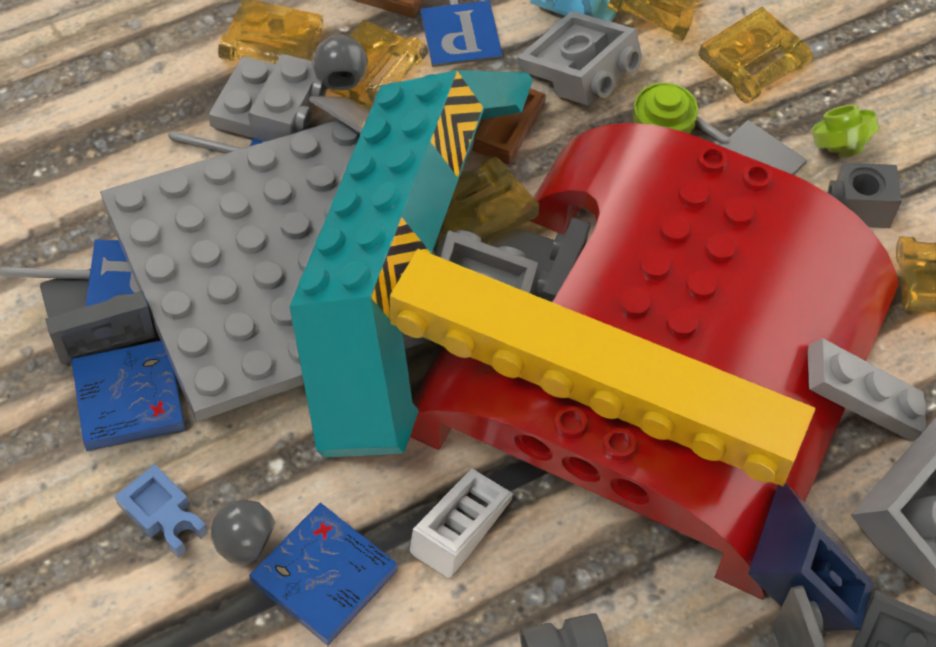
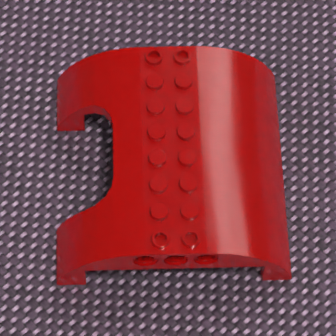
M620 123L593 128L573 138L561 150L524 211V219L562 234H566L572 217H576L581 207L593 213L597 221L594 231L552 303L816 408L785 482L805 502L845 411V407L809 390L808 347L810 344L823 338L865 361L867 360L899 286L896 270L887 250L875 233L853 211L832 195L786 171L700 137L651 124ZM445 347L440 350L412 396V404L419 412L410 435L411 438L440 450L453 428L724 552L714 578L761 600L763 599L766 591L748 573L778 484L757 481L749 477L742 469L720 460L711 461L698 456L691 448L672 440L653 438L636 425L619 418H605L594 412L590 406L568 397L558 398L544 391L541 386L520 377H506L497 372L491 365L474 358L458 357L450 353Z

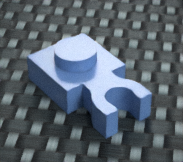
M155 464L114 496L117 505L149 538L161 530L164 533L170 551L177 558L186 552L184 544L177 538L181 531L186 529L192 530L200 539L208 534L206 524L197 515L184 511L190 506L188 497Z

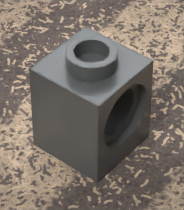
M842 163L836 181L831 180L828 185L827 193L853 211L868 227L891 228L902 202L897 165Z

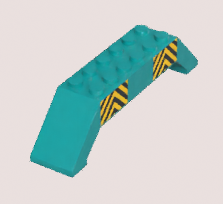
M455 70L440 74H429L421 78L401 82H391L380 86L289 306L316 451L322 457L404 454L419 410L412 404L403 332L397 326L391 324L390 294L417 249L432 254L480 120L522 112L533 81L528 72Z

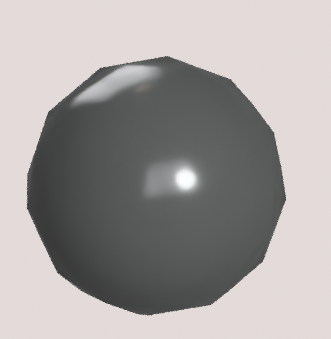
M340 34L325 38L315 49L312 61L316 78L327 88L335 90H346L356 87L365 77L368 65L364 47L353 37Z
M251 500L229 502L213 519L211 540L217 553L229 563L240 565L256 563L276 522L271 512L260 502Z

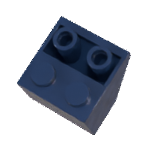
M784 484V487L778 485L748 575L781 607L790 588L803 585L808 600L815 601L820 609L823 619V630H860L874 583L845 543L788 484Z

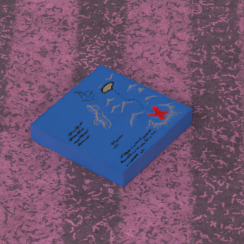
M161 341L71 359L82 438L86 451L185 430L176 375Z
M320 502L249 574V578L253 585L325 645L329 646L398 571V565Z

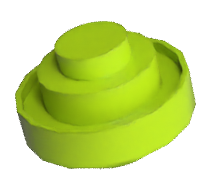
M667 82L654 83L643 88L636 96L632 116L634 123L651 124L690 134L695 127L699 109L696 99L685 88Z
M845 105L827 111L823 115L824 120L815 124L811 130L817 147L827 148L829 152H837L839 157H851L864 151V145L870 142L871 136L879 131L880 126L875 111L860 110L858 105Z

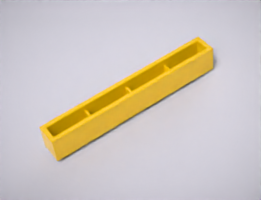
M417 249L390 294L391 324L397 326L404 334L413 338H426L444 346L450 353L458 357H471L491 365L497 372L506 377H520L537 384L552 396L558 398L568 397L590 406L594 412L605 418H619L636 425L653 438L669 439L691 448L698 456L711 461L720 460L744 470L749 477L760 482H773L784 487L816 409L420 249Z

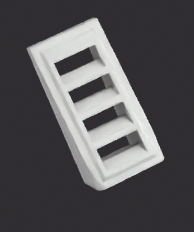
M471 468L413 529L410 545L411 554L445 577L451 578L511 502L513 493ZM470 492L489 505L485 508L467 495ZM457 508L461 509V510L464 511L465 513H467V514H469L470 516H472L473 518H475V520L473 521L472 519L468 518L467 516H465L464 514L460 513V512L457 511L456 509H457ZM444 524H448L449 526L460 532L461 535L459 536L455 532L451 531L450 529L445 527Z

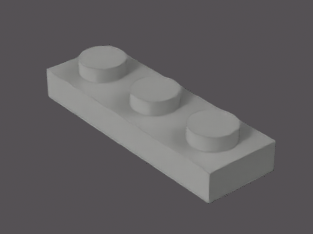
M823 338L809 345V390L909 441L916 440L926 429L925 413L927 405L924 399V392Z

